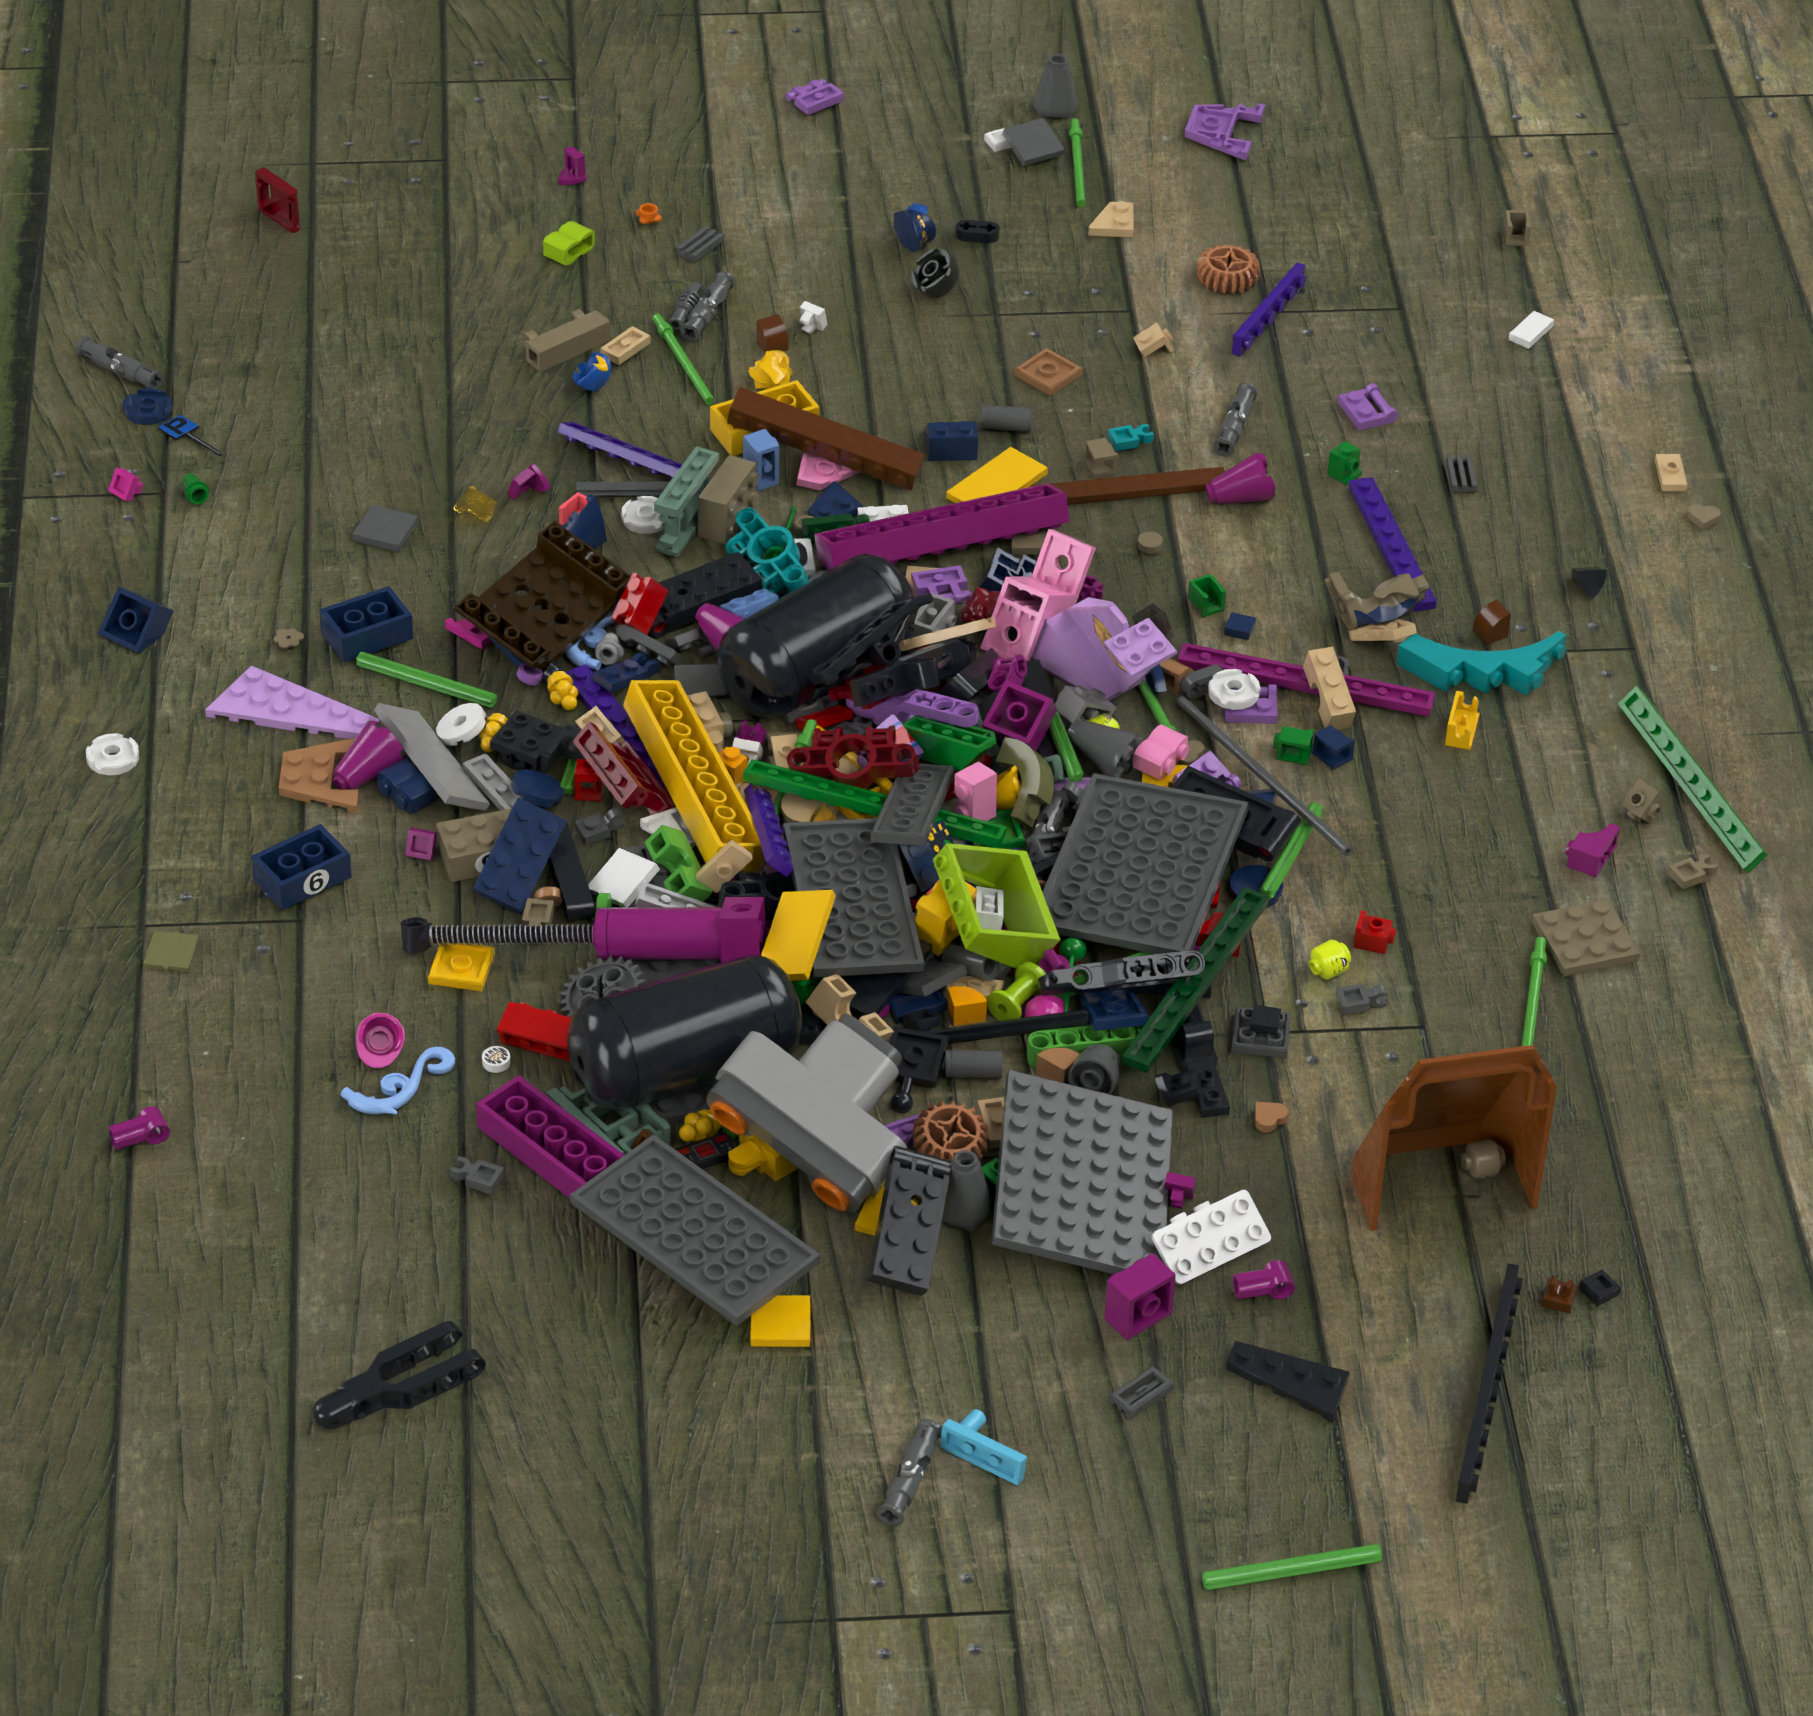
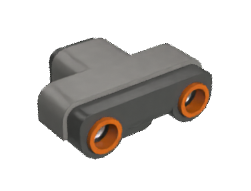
M843 1014L838 1021H830L799 1061L763 1034L756 1031L749 1032L716 1075L718 1081L706 1097L712 1115L720 1124L736 1134L757 1136L807 1174L814 1193L824 1203L838 1211L854 1213L869 1194L875 1198L885 1185L889 1158L893 1147L896 1145L907 1148L906 1144L896 1134L869 1115L897 1078L902 1056L891 1044L849 1014Z

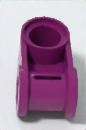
M1020 654L1010 659L996 658L993 662V669L987 684L993 693L1000 691L1005 680L1022 686L1024 677L1027 674L1025 658Z

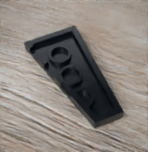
M1239 1341L1234 1342L1226 1364V1370L1258 1386L1265 1384L1273 1388L1275 1394L1283 1398L1287 1395L1299 1401L1301 1407L1309 1411L1315 1409L1323 1413V1418L1331 1422L1335 1418L1350 1374L1349 1371Z

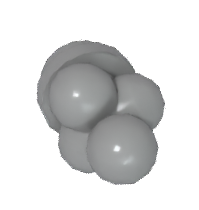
M607 633L596 646L595 655L604 665L614 664L624 655V648L620 645V638H618L617 634Z

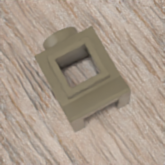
M1506 210L1504 221L1505 245L1529 246L1531 232L1529 211ZM1512 233H1521V235H1512Z
M1106 438L1086 441L1085 462L1093 477L1117 474L1118 453L1115 452L1111 443Z

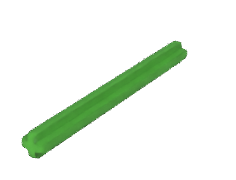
M360 652L356 657L357 666L488 708H494L497 703V695L495 693L366 652Z
M1311 802L1307 808L1320 818L1322 805ZM1302 817L1300 825L1287 841L1260 888V893L1269 896V900L1276 894L1313 830V827Z
M1371 1544L1205 1571L1202 1573V1583L1206 1590L1376 1563L1382 1560V1551L1379 1544Z

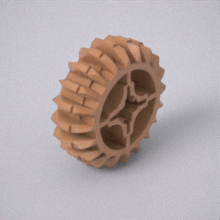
M1223 244L1219 247L1214 245L1213 249L1207 248L1206 252L1201 253L1197 262L1198 279L1201 280L1202 285H1206L1207 289H1214L1215 293L1218 291L1223 292V294L1231 293L1232 295L1235 292L1243 293L1244 290H1250L1258 281L1260 276L1259 259L1256 258V254L1250 253V249L1244 250L1242 246L1235 247L1233 244L1231 246Z
M953 1099L949 1105H946L941 1100L938 1106L931 1103L927 1110L922 1109L919 1117L915 1120L912 1131L913 1146L918 1152L952 1161L957 1152L969 1150L975 1153L978 1160L981 1161L982 1155L986 1153L988 1147L987 1123H983L982 1115H975L974 1107L966 1109L964 1102L960 1106L955 1105Z

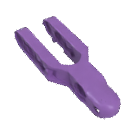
M915 689L905 695L895 694L871 709L854 707L853 700L846 699V705L852 709L853 714L872 719V722L876 725H880L892 714L897 717L901 724L914 715L960 727L974 726L979 720L976 704L920 689ZM971 713V715L962 716L963 714Z

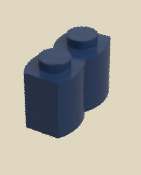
M401 759L378 772L377 787L380 793L394 800L399 809L409 814L437 800V792L431 784L406 759Z

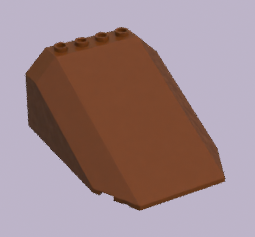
M1534 1045L1421 1059L1416 1063L1386 1103L1353 1157L1351 1178L1371 1231L1377 1230L1386 1155L1469 1144L1473 1141L1492 1139L1497 1145H1501L1504 1153L1512 1158L1531 1207H1538L1557 1086Z

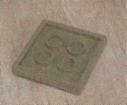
M1608 899L1533 914L1532 924L1539 936L1546 939V948L1563 977L1637 962L1640 959L1638 948Z

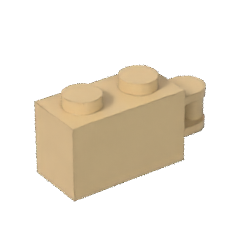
M704 691L687 695L717 752L720 753L724 747V724L708 693Z

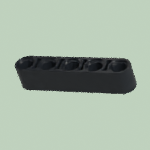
M566 822L547 863L555 887L561 890V906L565 918L569 922L595 917L593 898L568 823Z

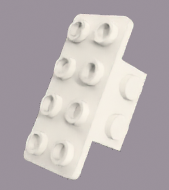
M1241 1190L1211 1205L1209 1201H1206L1193 1208L1195 1213L1187 1216L1183 1212L1171 1218L1170 1225L1152 1234V1240L1164 1264L1176 1274L1175 1284L1177 1285L1194 1279L1271 1240V1235L1249 1192L1246 1190Z

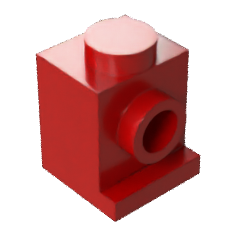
M1361 910L1355 929L1353 948L1386 954L1388 944H1394L1397 929L1392 928L1393 920L1366 915L1367 911Z

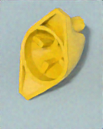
M1015 765L997 775L996 810L998 811L1013 809L1019 795L1021 783L1018 779V769Z

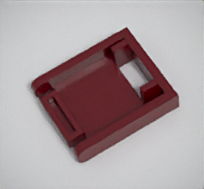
M265 167L255 171L258 210L289 232L296 233L300 231L297 189ZM268 185H270L271 199L269 198Z

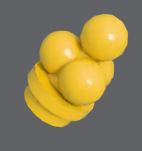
M557 671L551 674L547 679V688L550 692L551 702L557 705L562 704V707L568 711L575 709L577 706L578 689L573 686L571 677L564 671Z
M494 713L485 720V726L478 735L481 741V748L485 752L493 751L490 749V740L508 720L503 714Z
M710 1109L689 1113L685 1116V1125L679 1129V1137L686 1142H696L716 1135L721 1128V1124L712 1115Z

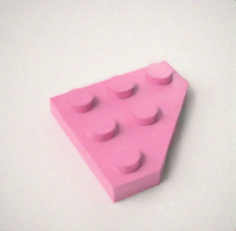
M803 452L796 485L823 490L834 481L838 483L861 472Z

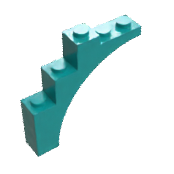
M1557 631L1540 642L1517 649L1474 651L1446 646L1418 634H1413L1399 644L1397 665L1444 692L1454 685H1458L1462 680L1485 694L1494 687H1498L1502 682L1526 696L1542 685L1544 680L1543 672L1556 660L1562 659L1565 655L1567 635Z

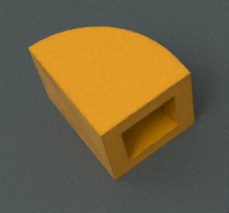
M965 986L948 987V1011L953 1026L986 1021L987 1000L979 991Z

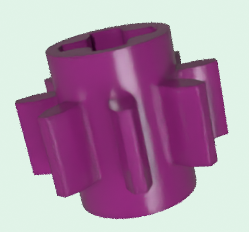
M1087 575L1078 597V603L1088 597L1102 600L1103 583H1098L1095 577Z

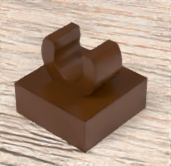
M1557 1276L1549 1278L1541 1307L1570 1313L1577 1285L1573 1284V1281L1570 1279L1567 1283L1557 1280Z

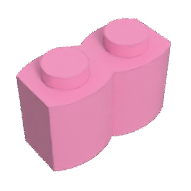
M1162 724L1157 726L1148 739L1144 740L1135 750L1133 768L1159 780L1164 778L1166 774L1170 775L1175 768V764L1180 760H1184L1188 755V736Z

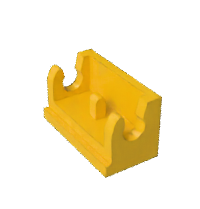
M1456 691L1448 721L1445 746L1471 750L1480 714L1477 713L1478 698L1474 696L1472 704L1467 705L1463 702L1464 692Z

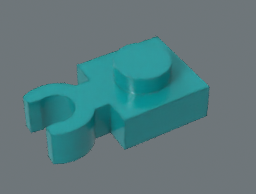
M1142 424L1136 429H1133L1131 425L1108 429L1107 437L1115 451L1139 447V442H1153L1154 433L1149 432V424Z

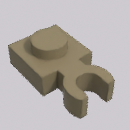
M1705 854L1696 862L1690 857L1669 865L1667 874L1684 890L1705 882L1706 876L1717 874L1719 864L1708 865L1711 856Z
M527 898L522 918L523 926L525 924L527 926H535L536 924L537 926L541 924L542 926H546V924L551 926L555 910L554 901Z

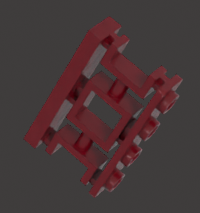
M588 722L575 737L573 743L621 806L628 809L631 804L637 808L643 805L651 815L676 807L670 794L631 743L627 741L622 745L618 741H615L613 744L610 743L599 728L591 722Z

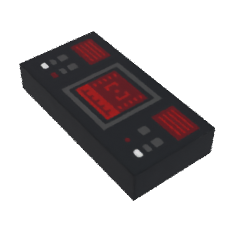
M726 1132L676 1148L675 1150L701 1169H705L728 1161V1152L734 1149L735 1146Z

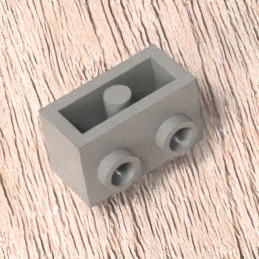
M931 593L934 598L933 602L921 606L914 624L910 625V627L914 628L911 638L955 627L957 617L954 615L955 600Z
M1065 685L1055 703L1058 712L1071 723L1076 719L1087 721L1101 714L1112 716L1117 708L1105 698L1106 694L1097 688L1088 690L1080 685L1076 687Z

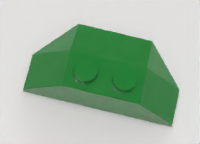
M918 715L902 723L924 751L921 760L931 762L934 765L955 766V771L958 772L978 762L996 744V737L993 731L976 726L960 727L929 718L925 719Z

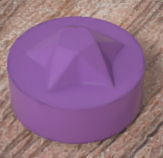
M524 662L520 664L516 674L525 684L537 686L541 683L544 673L542 669L532 668Z

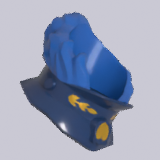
M912 203L905 211L894 214L895 232L900 242L911 252L920 250L922 244L932 242L936 236L935 224L927 216L928 206H923L921 203Z

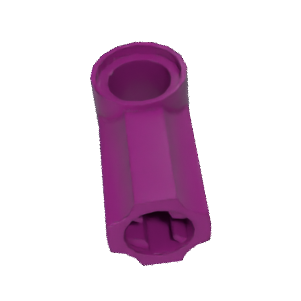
M154 1106L142 1109L138 1113L137 1118L108 1127L115 1150L146 1140L150 1144H160L170 1135V1129L160 1109Z
M1281 1260L1267 1263L1262 1270L1233 1274L1234 1293L1237 1299L1268 1294L1274 1299H1285L1295 1291V1285L1288 1266Z

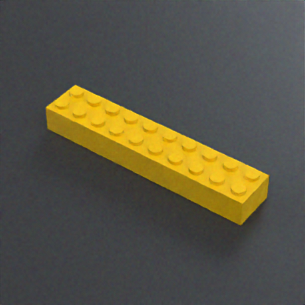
M631 680L623 706L705 863L712 859L730 840H733L752 853V860L741 870L743 872L759 871L764 860V854L752 815L680 681Z

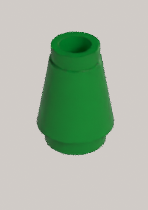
M189 473L185 475L183 484L186 499L196 505L206 502L210 493L208 485L195 474Z

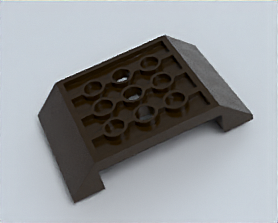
M554 520L538 534L537 545L533 551L479 597L473 593L468 594L454 606V611L530 667L547 669L550 663L557 661L614 610L631 575ZM522 590L526 591L528 595L519 596L516 592ZM545 605L548 609L538 610L535 606ZM563 619L567 621V624L559 625L555 620Z

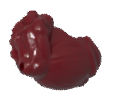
M976 588L960 612L963 624L992 617L1000 592H989L985 588Z

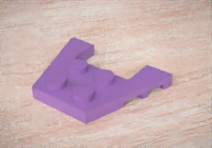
M1223 104L1194 105L1185 128V137L1247 160L1251 150V141L1230 137L1238 119L1261 123L1265 112V104H1257L1256 108H1246L1243 104H1238L1237 108H1224Z

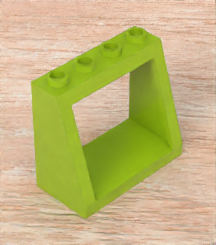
M946 843L934 857L935 868L966 950L1017 968L1023 962H1032L1039 965L1040 960L1045 957V951L1053 949L1060 941L1027 851ZM965 880L981 887L1003 890V919L1008 931L982 929Z

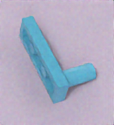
M974 1409L960 1424L951 1419H948L943 1424L939 1448L1017 1486L1024 1479L1027 1456L977 1432L986 1422L983 1412Z

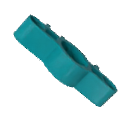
M750 507L744 508L737 513L735 520L741 532L728 540L725 550L729 555L739 552L742 557L743 555L745 556L748 564L754 566V571L762 579L763 589L776 593L786 588L789 592H792L810 581L803 566L799 563L800 551L788 529L782 526H768L758 512ZM787 546L779 556L767 560L761 559L762 555L770 547Z

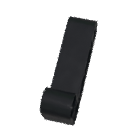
M993 648L989 649L953 677L938 694L969 702L988 687L987 684L993 669V662L1000 656Z

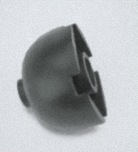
M937 248L925 252L916 261L918 265L916 271L912 270L911 280L914 286L922 293L932 297L947 294L954 288L959 278V268L954 258L946 250L939 251Z

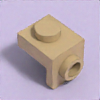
M1158 323L1153 324L1133 337L1144 357L1163 345L1170 352L1174 351L1171 341L1174 340L1167 328L1162 330Z

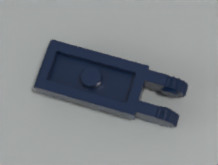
M641 652L635 654L632 659L624 660L595 671L592 680L608 691L614 692L629 686L631 680H646L658 672L661 664L655 659L649 660L648 654Z

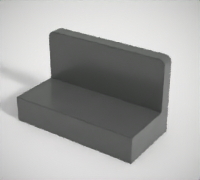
M717 664L674 665L675 680L680 681L687 695L704 691L709 696L727 694V690L721 681Z

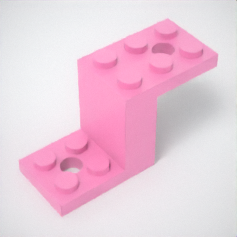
M1048 529L1032 577L1005 578L992 614L996 627L987 629L981 649L988 651L993 648L1004 659H1010L1020 654L1026 661L1031 660L1045 619H1049L1076 604L1096 547L1056 530ZM1063 555L1069 561L1066 569H1062L1059 566V559ZM1011 627H1014L1018 633L1014 641H1011L1008 637V631Z

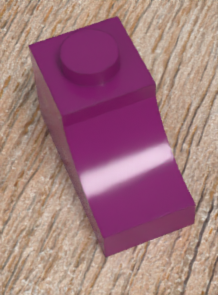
M1610 823L1606 828L1598 832L1583 833L1580 831L1575 840H1570L1565 850V855H1568L1566 867L1597 877L1617 847L1620 826Z

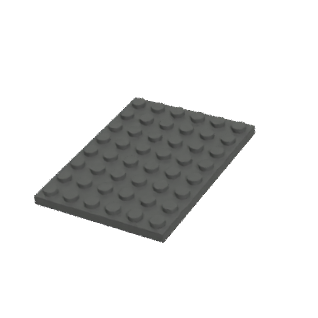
M1093 773L1042 892L1058 935L1154 954L1193 951L1247 815L1248 802Z
M1009 1070L1005 1083L991 1245L1111 1274L1125 1270L1135 1261L1143 1259L1152 1253L1163 1262L1152 1240V1234L1166 1227L1168 1190L1165 1189V1179L1170 1166L1172 1110Z

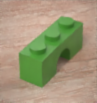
M661 825L645 841V844L653 861L665 866L672 873L663 882L666 889L703 902L713 892L696 880L695 874L701 869V866L685 832Z

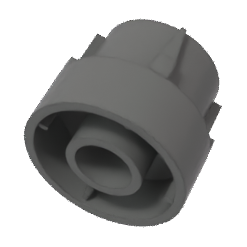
M1091 1044L1089 1048H1086L1075 1059L1068 1073L1069 1084L1111 1095L1119 1080L1120 1054H1117L1109 1046L1101 1044L1093 1046Z

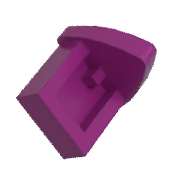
M572 146L565 148V168L559 174L558 184L572 185L586 181L585 155Z
M534 463L513 478L507 492L513 500L529 488L539 492H546L550 489L545 475Z

